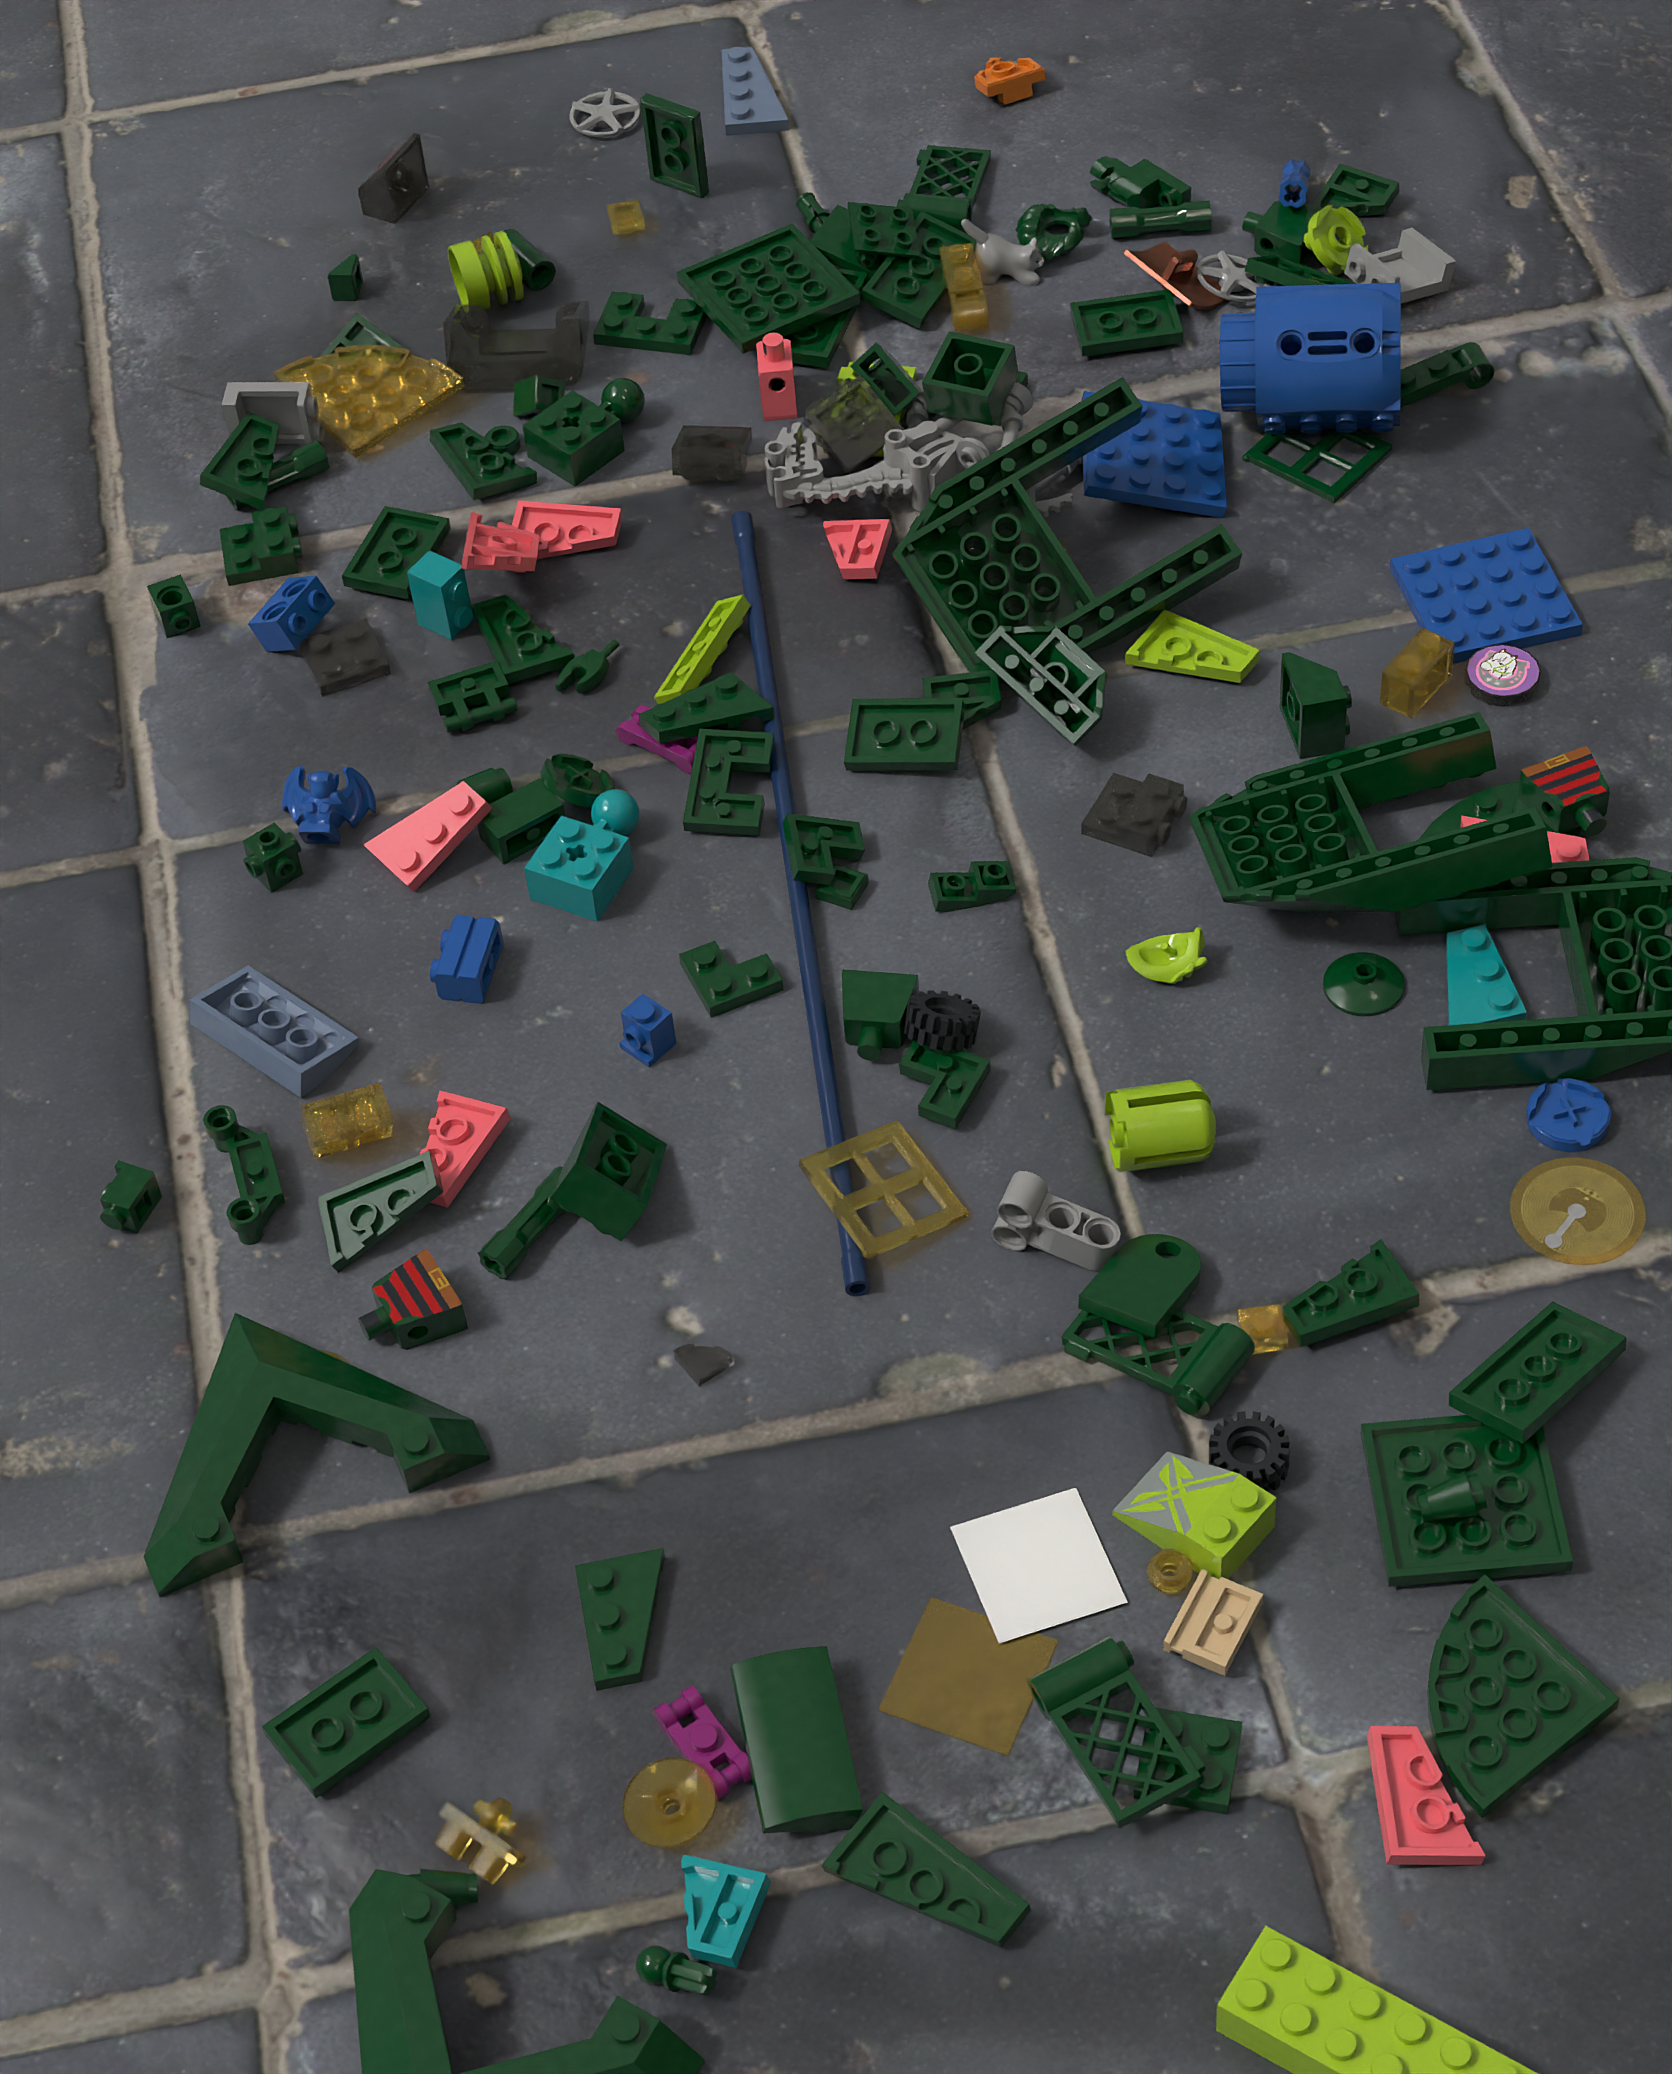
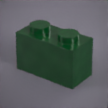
M539 778L490 803L491 811L477 826L480 839L504 865L541 845L561 816L566 817L564 804L545 787Z

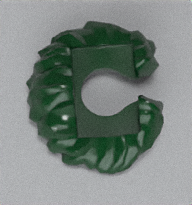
M1051 203L1048 205L1037 204L1032 205L1024 212L1018 220L1015 231L1018 233L1017 237L1021 245H1026L1033 238H1036L1041 256L1047 261L1059 255L1066 256L1078 246L1084 238L1083 229L1089 226L1092 216L1085 207L1060 209ZM1054 224H1065L1069 226V231L1066 234L1054 235L1048 233L1046 228Z

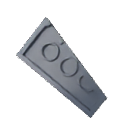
M753 47L722 49L726 136L789 130V120Z

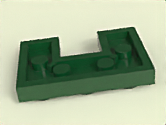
M611 292L593 332L595 345L683 355L692 354L708 316L694 300L675 298L667 320L640 317L645 306L644 295Z
M699 729L683 817L684 831L760 835L765 806L764 796L729 793L733 770L770 773L775 746L774 733Z

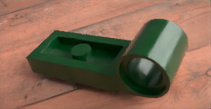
M1469 342L1451 350H1445L1401 369L1400 407L1461 381H1464L1469 388H1482L1493 379L1495 374L1494 367L1477 343Z

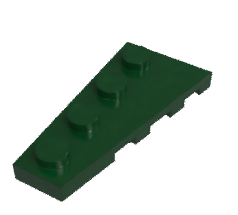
M883 1792L821 1865L824 1872L1002 1948L1031 1912L1030 1905Z

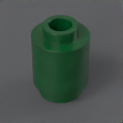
M491 767L457 782L458 785L464 781L488 804L513 792L510 778L503 768L495 770Z

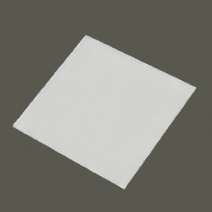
M1076 1488L950 1527L998 1643L1128 1603Z

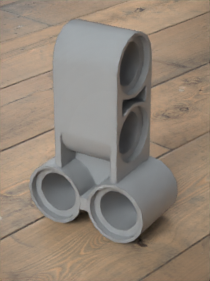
M1027 1171L1016 1172L997 1208L999 1216L991 1231L993 1239L1000 1246L1012 1251L1023 1250L1028 1244L1086 1269L1100 1271L1116 1253L1121 1232L1115 1221L1047 1193V1184L1034 1173Z

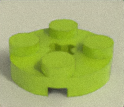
M1329 205L1311 217L1308 224V232L1304 235V243L1309 250L1314 252L1317 259L1327 268L1328 272L1337 276L1345 272L1351 246L1359 244L1368 251V245L1364 247L1362 237L1366 235V232L1357 216L1342 206L1335 209L1331 208L1333 205ZM1336 234H1337V235L1339 236V238H1340V239H1339V242L1337 241V239H1336V237H1335Z

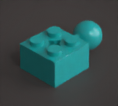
M611 789L601 793L595 799L591 808L593 826L564 816L559 818L524 867L530 900L598 922L634 869L630 841L626 835L636 828L640 818V809L637 801L631 794L620 789Z

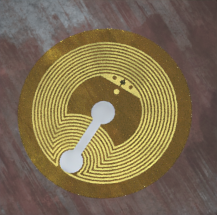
M1559 1158L1537 1165L1519 1180L1513 1190L1510 1201L1512 1222L1521 1238L1538 1253L1567 1264L1592 1265L1619 1257L1637 1242L1645 1224L1644 1202L1635 1185L1617 1169L1605 1163L1587 1158Z

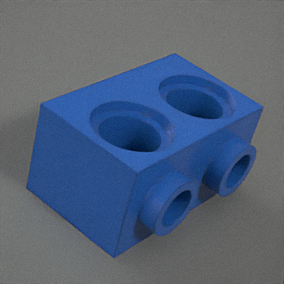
M317 575L288 578L250 620L248 625L266 652L296 650L335 605V602Z

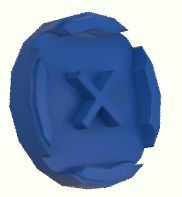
M1564 1078L1558 1079L1557 1083L1548 1085V1082L1544 1083L1530 1095L1526 1111V1121L1529 1131L1542 1144L1555 1150L1576 1152L1585 1151L1601 1142L1607 1135L1612 1112L1610 1105L1608 1107L1604 1100L1605 1096L1598 1088L1585 1081Z

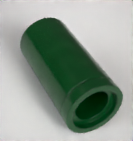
M504 230L518 256L522 270V281L533 290H542L549 286L556 273L554 264L517 230Z

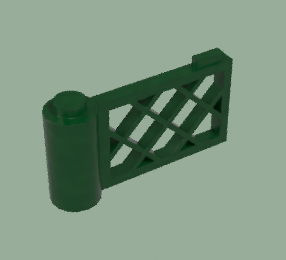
M928 145L926 150L920 149L916 159V165H920L911 190L909 193H905L903 199H898L897 206L912 208L914 221L921 212H924L960 231H965L961 221L967 219L971 222L972 210L991 161V150ZM933 158H946V159L937 162V161L934 160ZM968 161H978L970 165L967 163ZM954 166H957L959 168L951 172L947 170ZM936 173L940 175L933 179L928 177ZM967 176L972 178L964 182L960 180ZM948 183L953 185L946 189L941 188V186L946 185ZM927 191L933 192V194L925 195L922 193H925ZM961 193L967 196V198L953 197Z
M1180 1309L1155 1337L1169 1336L1172 1347L1147 1352L1144 1340L1152 1339L1153 1337L1138 1331L1111 1336L1108 1324L1114 1322L1084 1310L1078 1314L1061 1336L1062 1345H1065V1353L1086 1363L1090 1358H1093L1173 1395L1176 1405L1189 1415L1208 1414L1255 1351V1344L1252 1338L1238 1326L1230 1323H1222L1216 1326ZM1102 1325L1105 1334L1104 1338L1090 1341L1079 1337L1084 1329ZM1188 1330L1201 1334L1196 1342L1179 1346L1174 1335L1175 1333ZM1139 1342L1142 1354L1125 1358L1116 1354L1114 1347ZM1176 1359L1177 1367L1170 1377H1166L1152 1369L1151 1364Z
M1107 1636L1027 1679V1684L1038 1708L1044 1717L1051 1721L1120 1829L1202 1784L1200 1773L1206 1771L1191 1744L1184 1748L1181 1747L1130 1671L1129 1667L1134 1665V1660L1126 1644L1122 1640L1115 1642L1110 1636ZM1126 1689H1129L1135 1698L1131 1713L1108 1709L1111 1697ZM1141 1709L1143 1710L1146 1716L1140 1715ZM1080 1714L1096 1717L1090 1735L1070 1731L1065 1722ZM1104 1719L1128 1724L1123 1742L1099 1737ZM1136 1726L1157 1731L1159 1736L1155 1749L1131 1744ZM1080 1745L1087 1746L1085 1752ZM1164 1745L1167 1746L1170 1752L1163 1750ZM1095 1748L1119 1753L1114 1771L1096 1768L1092 1765L1091 1760ZM1127 1755L1151 1759L1146 1778L1122 1773ZM1160 1761L1179 1765L1185 1773L1183 1777L1172 1783L1154 1780ZM1103 1780L1110 1782L1108 1788L1103 1782ZM1118 1784L1142 1788L1140 1800L1121 1809L1114 1799Z

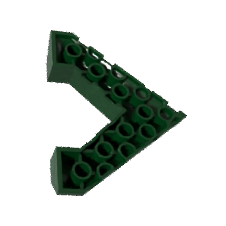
M235 1313L143 1557L159 1597L243 1563L236 1539L229 1524L236 1512L235 1505L244 1487H248L262 1459L261 1453L270 1435H274L280 1421L296 1426L298 1423L319 1429L321 1434L351 1444L355 1441L376 1448L378 1453L393 1457L409 1493L490 1460V1455L472 1419Z
M375 1869L349 1908L362 2074H454L431 1965V1958L457 1920L450 1898L409 1875ZM617 1995L590 2039L459 2074H699L705 2064V2059L662 2021Z

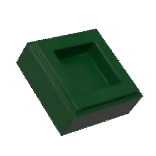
M833 863L835 873L830 885L820 884L816 889L817 899L852 910L869 884L868 874Z

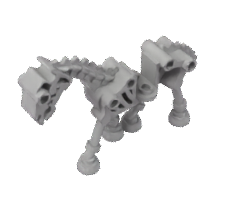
M918 380L916 383L922 391L908 404L910 410L907 413L906 423L909 427L903 431L892 429L885 434L884 460L854 474L826 478L823 476L822 465L818 461L814 432L807 428L802 435V423L796 422L792 424L791 433H787V428L784 427L780 431L777 440L770 441L765 446L767 488L770 496L775 497L777 508L801 504L803 499L807 503L812 502L814 499H821L824 504H828L834 498H840L843 502H846L851 495L857 494L859 497H865L867 491L873 490L876 494H880L883 489H888L889 495L893 498L907 497L915 510L922 511L928 503L930 495L938 485L989 456V451L982 442L975 438H962L946 432L963 421V419L943 416L936 422L928 421V413L931 412H927L922 386L923 380ZM1014 383L1000 411L1003 415L1001 427L1004 435L1002 445L996 451L1017 439L1018 433L1023 428L1022 415L1033 407L1034 400L1032 394L1025 386L1019 383ZM1083 457L1025 490L1043 517L1049 516V511L1052 510L1057 513L1061 512V507L1064 505L1071 507L1073 494L1067 493L1060 497L1043 501H1036V494L1060 476L1070 475L1075 470L1076 465L1083 463Z

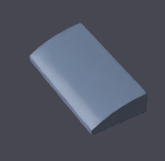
M249 965L190 999L191 1025L300 1098L325 1081L359 1044L358 1036Z

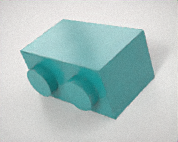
M429 550L407 571L417 622L419 626L453 640L474 619L465 571L461 568V564Z

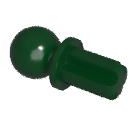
M654 1945L645 1948L639 1954L636 1961V1971L643 1982L655 1986L663 1984L668 1991L677 1992L683 1989L706 1996L717 1985L715 1980L716 1971L713 1967L690 1961L689 1957L682 1952L671 1954L662 1946Z

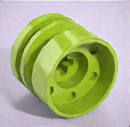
M504 231L494 234V245L487 235L482 236V253L479 254L470 240L448 247V258L453 280L460 301L468 315L489 309L491 292L494 293L501 305H505L508 302L507 291L514 302L522 300L524 297L520 262Z

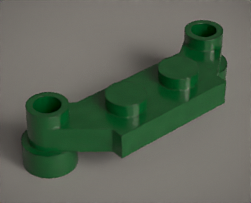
M218 1105L205 1113L203 1122L208 1136L214 1140L216 1149L223 1153L229 1152L240 1198L229 1204L226 1211L231 1228L237 1232L240 1242L245 1245H254L262 1239L263 1228L276 1207L285 1204L283 1191L267 1132L257 1134L239 1125L235 1111L231 1107Z

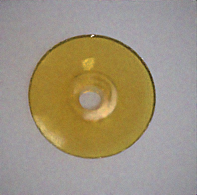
M683 1758L659 1759L643 1767L630 1780L624 1792L622 1802L624 1820L631 1833L648 1846L661 1849L680 1847L696 1839L707 1828L715 1812L716 1793L710 1777L696 1763ZM670 1805H680V1809L676 1813L671 1815L665 1814L666 1809Z

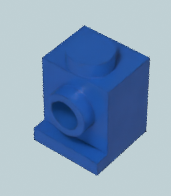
M642 993L621 1012L623 1036L625 1039L619 1043L620 1048L646 1066L650 1067L676 1044L672 1012Z

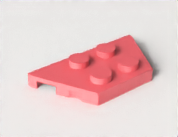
M471 512L461 564L462 569L508 570L517 573L535 571L540 535L518 529L504 522H498L497 527L481 524L482 515Z

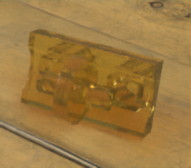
M499 1797L488 1805L483 1800H478L473 1806V1812L481 1817L479 1824L446 1802L439 1815L447 1821L434 1842L435 1845L459 1861L473 1840L482 1844L483 1846L468 1868L492 1885L505 1872L509 1864L519 1870L526 1857L496 1836L500 1831L508 1836H512L517 1829V1824L509 1819L512 1812V1805L509 1801Z

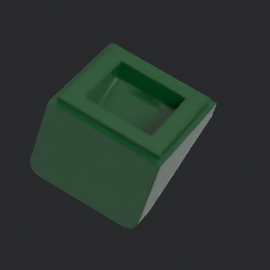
M351 254L328 274L331 296L334 301H356L359 297L363 277L357 254Z

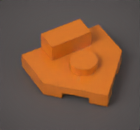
M990 58L986 63V69L980 70L974 77L975 87L987 97L997 95L998 100L1004 105L1033 96L1032 84L1046 79L1045 69L1031 58H1018L1017 63L1010 61L1002 62L1001 58Z

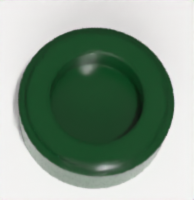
M496 426L485 435V438L490 441V448L500 454L507 452L510 455H514L520 449L519 433L511 426Z

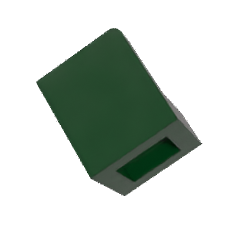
M536 375L514 383L513 415L521 418L532 413H541L565 396V381Z

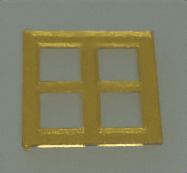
M898 1120L804 1157L799 1161L801 1170L863 1252V1257L868 1259L967 1218L969 1215V1210L964 1208ZM892 1142L911 1166V1169L883 1179L864 1153ZM853 1158L872 1185L843 1196L824 1169ZM923 1183L942 1207V1210L914 1221L895 1194ZM883 1199L903 1226L874 1238L855 1210Z

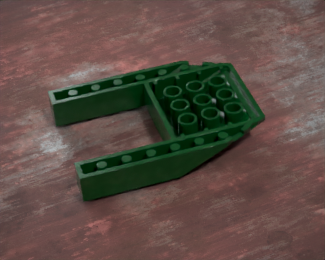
M1123 377L938 485L930 495L929 501L920 515L911 524L905 538L900 541L893 552L894 559L968 672L991 670L975 652L1000 626H1056L1081 650L1088 654L1115 643L1157 618L1164 610L1172 609L1239 569L1242 552L1223 524L1097 598L1025 491L1140 423L1142 404Z
M1480 711L1255 775L1245 781L1246 789L1233 797L1225 793L1211 805L1202 807L1189 815L1190 823L1221 898L1226 903L1305 913L1396 912L1403 909H1415L1422 904L1442 898H1453L1463 892L1481 887H1492L1502 881L1516 877L1531 876L1541 870L1553 867L1547 828L1535 807L1381 851L1377 850L1358 810L1369 808L1375 803L1389 799H1401L1414 792L1428 788H1440L1449 782L1467 777H1479L1485 772L1497 769L1491 732Z
M1638 857L1552 863V868L1541 870L1531 876L1516 877L1502 881L1492 887H1481L1463 892L1453 898H1442L1428 902L1415 909H1403L1394 912L1398 935L1453 932L1484 924L1487 929L1558 924L1578 1016L1424 1027L1421 1063L1426 1090L1554 1082L1564 1078L1576 1080L1593 1079L1672 1050V872L1650 867L1651 861Z

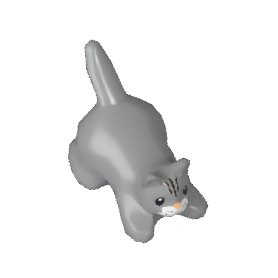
M967 219L961 221L965 232L977 241L975 250L976 263L973 268V274L980 282L985 285H995L999 277L1010 275L1026 286L1039 284V276L1034 270L1043 265L1044 258L1037 247L1036 238H1033L1026 245H1018L1000 235L986 234Z

